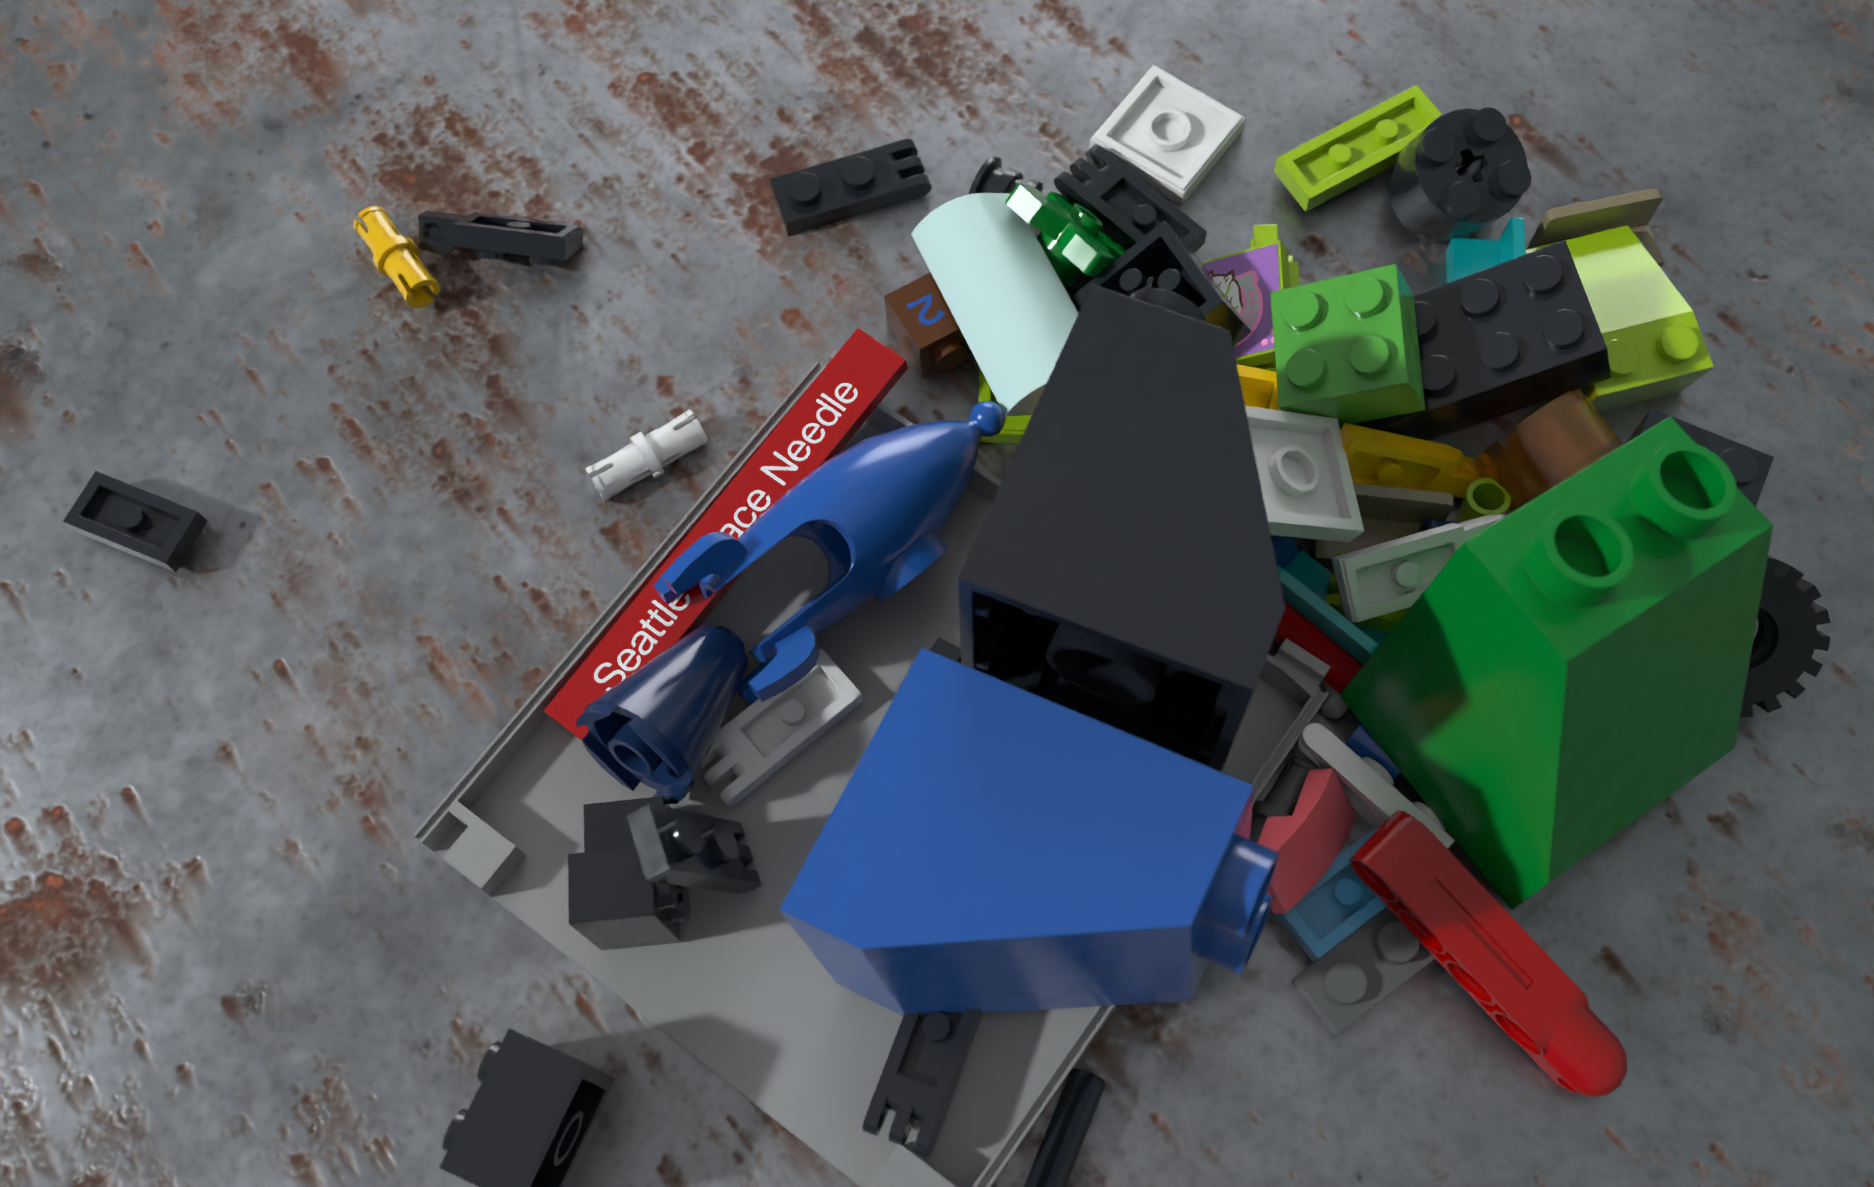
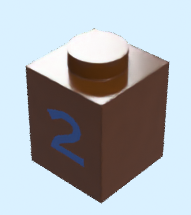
M931 272L884 296L887 326L921 378L936 371L945 372L958 366L968 354L972 353Z

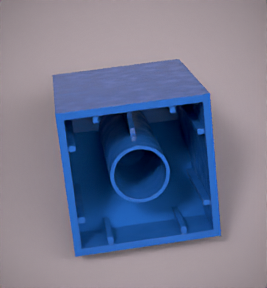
M921 647L779 910L837 984L902 1016L908 1013H920L921 1016H926L932 1012L955 1014L963 1013L967 1009H979L982 1014L1189 1001L1192 1000L1209 962L1239 976L1243 974L1261 936L1273 903L1274 896L1268 894L1267 891L1280 853L1250 840L1253 785Z

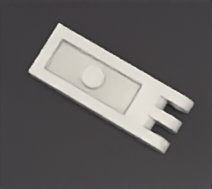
M820 649L815 667L805 677L785 691L764 702L757 699L718 730L702 768L718 755L721 757V760L706 772L704 779L712 788H717L735 774L737 779L720 794V798L728 808L733 807L863 702L862 693L826 652Z
M1311 723L1304 728L1293 748V758L1298 757L1306 760L1318 769L1334 768L1356 816L1371 830L1376 826L1380 828L1397 810L1412 815L1423 823L1447 849L1455 841L1444 831L1445 826L1428 806L1420 802L1411 803L1392 786L1394 782L1391 775L1378 762L1368 757L1361 759L1322 724Z

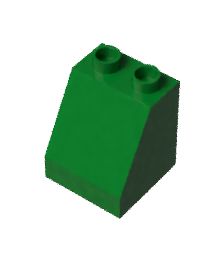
M1668 417L1464 541L1339 696L1510 909L1513 910L1735 748L1773 525L1737 488L1734 476L1725 462L1709 449L1696 444L1671 417Z

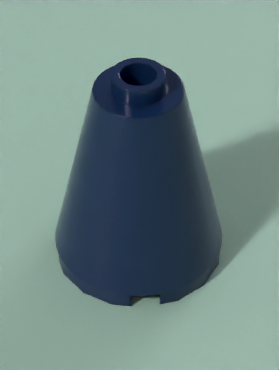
M701 625L585 708L584 712L576 720L577 727L586 725L589 731L581 740L586 750L607 773L630 790L634 791L641 782L657 790L653 797L663 796L669 804L680 802L692 789L748 667V659L744 652L745 646L742 640L732 630L723 626Z

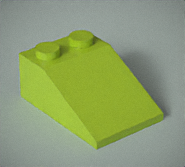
M1628 225L1566 240L1607 346L1611 371L1610 379L1562 395L1570 419L1683 391L1714 368L1694 311ZM1548 244V245H1544V246H1540V247L1528 249V250H1525V251H1526V254H1528V253H1530V252L1536 251V250H1538V249L1547 247V246L1552 245V244Z

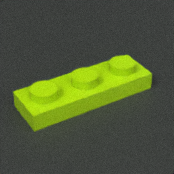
M1415 85L1277 157L1274 173L1303 210L1307 212L1395 165L1396 158L1401 150L1442 113L1420 87Z

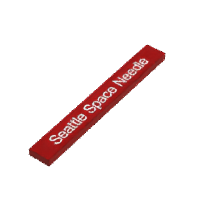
M857 328L543 711L582 740L589 731L586 725L577 727L576 720L590 703L699 627L746 568L707 599H705L700 589V584L667 604L659 597L654 584L668 567L699 538L708 533L720 531L738 539L763 512L788 490L825 461L838 455L908 369L906 359Z

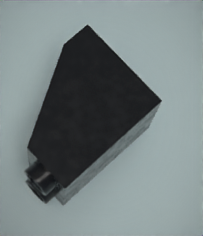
M1092 284L957 578L961 664L1219 772L1223 770L1285 610L1230 330L1207 323L1205 315L1194 303L1172 291L1159 288H1144L1135 291L1131 296H1127Z

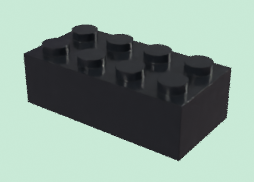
M1566 240L1414 295L1425 410L1354 423L1352 425L1430 441L1610 379L1611 371L1607 346Z

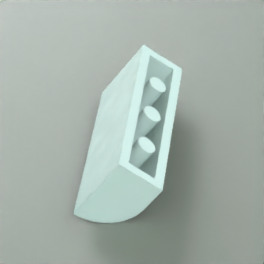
M968 194L950 200L933 210L916 226L911 235L1005 416L1032 415L1079 313L1030 225L1005 203L1010 194Z

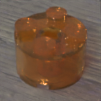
M1578 388L1575 392L1571 390L1527 417L1515 426L1516 431L1506 438L1507 444L1505 446H1502L1499 440H1496L1473 463L1485 478H1493L1511 497V504L1508 509L1512 513L1624 445V443L1584 392Z

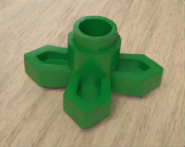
M1019 182L1005 201L1023 220L1040 230L1036 238L1064 287H1072L1082 272L1088 276L1096 277L1127 251L1121 244L1099 231L1103 224L1096 216L1084 207L1074 204L1062 194L1050 191L1046 196L1034 187Z

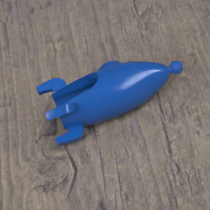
M981 401L972 408L970 420L967 422H928L910 425L864 439L825 461L794 485L763 512L738 539L720 531L708 533L699 538L668 567L654 584L659 597L669 604L684 592L700 584V589L705 599H707L781 540L789 536H801L813 541L822 550L828 561L829 576L826 586L817 596L748 651L761 663L740 682L737 689L739 696L749 705L757 699L764 702L785 691L805 677L815 667L819 657V646L815 635L842 620L873 596L879 602L887 599L912 581L947 551L948 547L939 534L967 486L976 463L979 439L982 436L993 437L1003 429L1005 414L1002 408L994 402Z

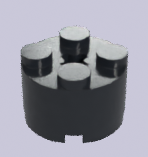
M1490 107L1481 108L1480 110L1469 108L1457 109L1437 117L1401 150L1396 158L1393 174L1389 177L1388 194L1396 216L1408 230L1416 235L1421 232L1437 239L1434 243L1449 245L1451 238H1473L1508 213L1518 203L1523 193L1528 190L1531 185L1532 176L1528 168L1524 148L1515 132L1507 125L1506 119L1501 112Z

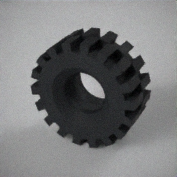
M1769 555L1757 616L1758 630L1753 640L1740 718L1753 717L1752 705L1755 704L1767 713L1781 708L1782 706L1776 696L1782 692L1796 699L1806 690L1797 682L1802 673L1805 671L1816 677L1823 664L1812 659L1814 649L1824 651L1829 649L1830 636L1817 630V625L1830 623L1828 609L1813 602L1822 597L1814 584L1802 579L1803 573L1793 566Z

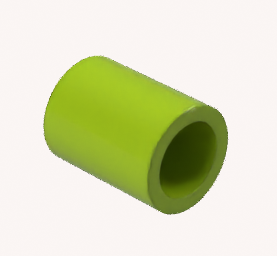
M1480 478L1473 481L1465 493L1455 521L1463 522L1486 515L1506 514L1511 504L1509 489L1502 482L1493 478Z

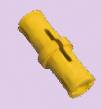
M371 206L360 211L358 215L369 229H366L361 220L354 219L353 228L373 253V263L381 275H388L393 280L410 307L422 308L433 303L435 298L430 294L425 285L436 295L440 293V285L421 262L420 251L414 241L409 237L406 239L401 235L384 208Z

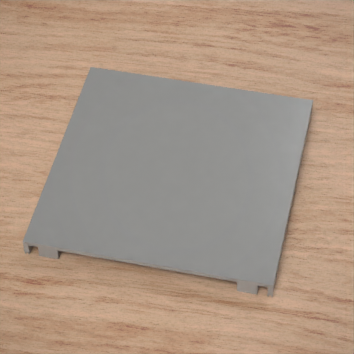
M835 349L830 354L829 362L837 354V352L839 351L838 349ZM816 361L420 825L413 836L858 1186L992 1187L1117 1005L982 1014L931 1154L926 1156L914 1150L916 1137L922 1125L920 1121L914 1120L904 1145L895 1144L888 1140L890 1128L896 1115L894 1111H888L885 1123L877 1136L864 1132L862 1129L867 1110L903 1016L837 984L779 910L921 647L930 650L938 637H941L960 648L957 578L1002 482L977 464L973 468L961 498L939 534L948 547L947 551L927 569L887 599L879 602L873 596L842 620L815 635L819 650L823 649L862 693L863 702L733 807L728 808L720 798V794L737 779L735 774L717 788H712L704 779L706 772L721 760L719 755L700 770L692 789L685 798L677 804H669L674 809L741 822L745 837L738 841L737 844L749 846L753 861L743 866V868L756 870L761 886L746 893H731L688 887L690 918L687 922H680V942L600 950L569 925L568 854L584 852L583 804L651 798L657 790L640 782L632 791L619 783L595 761L579 738L543 710L823 371L825 366L821 367L819 362ZM880 403L841 452L866 438L915 424ZM789 536L781 540L746 568L701 624L713 627H726L737 634L745 646L744 652L748 659V667L742 680L761 663L748 651L817 596L826 586L829 567L825 555L813 541L801 536ZM1287 638L1275 657L1270 654L1267 655L1254 693L1222 770V773L1254 786L1253 805L1267 788L1293 750L1304 728L1313 721L1329 695L1328 692L1324 693L1320 690V685L1331 666ZM737 691L719 730L750 706L739 696Z

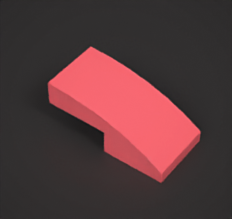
M1334 768L1309 770L1293 815L1267 817L1258 844L1280 853L1267 891L1268 894L1274 896L1271 906L1273 914L1287 913L1308 894L1330 868L1350 834L1356 814Z

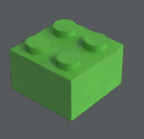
M1397 264L1270 292L1278 401L1281 411L1338 418L1339 426H1343L1344 423L1354 424L1425 410L1414 296Z

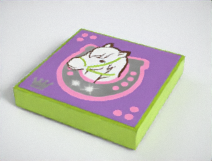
M1279 240L1201 262L1252 331L1233 346L1236 364L1253 367L1274 362L1275 349L1270 292L1290 288L1288 249Z

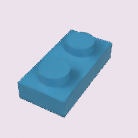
M1378 826L1339 854L1319 882L1287 913L1274 914L1313 963L1386 908L1382 901L1358 877L1349 862V859L1379 829Z

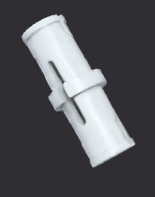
M690 409L645 436L639 432L630 437L631 444L623 447L620 451L606 459H602L594 465L585 468L604 502L649 475L655 479L665 473L663 467L686 453L709 443L697 418L694 419L695 416Z

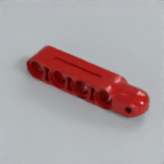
M1397 810L1349 859L1354 872L1513 1041L1520 1045L1556 1084L1567 1091L1594 1098L1606 1096L1619 1088L1627 1074V1054L1619 1039L1589 1008V1002L1584 993L1423 823L1412 815Z

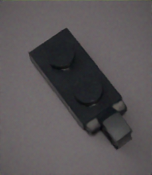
M425 211L418 215L419 249L443 256L461 247L474 249V255L484 259L507 258L510 253L529 256V262L535 265L557 266L563 264L564 260L583 248V228H580L578 224L473 212L470 215Z

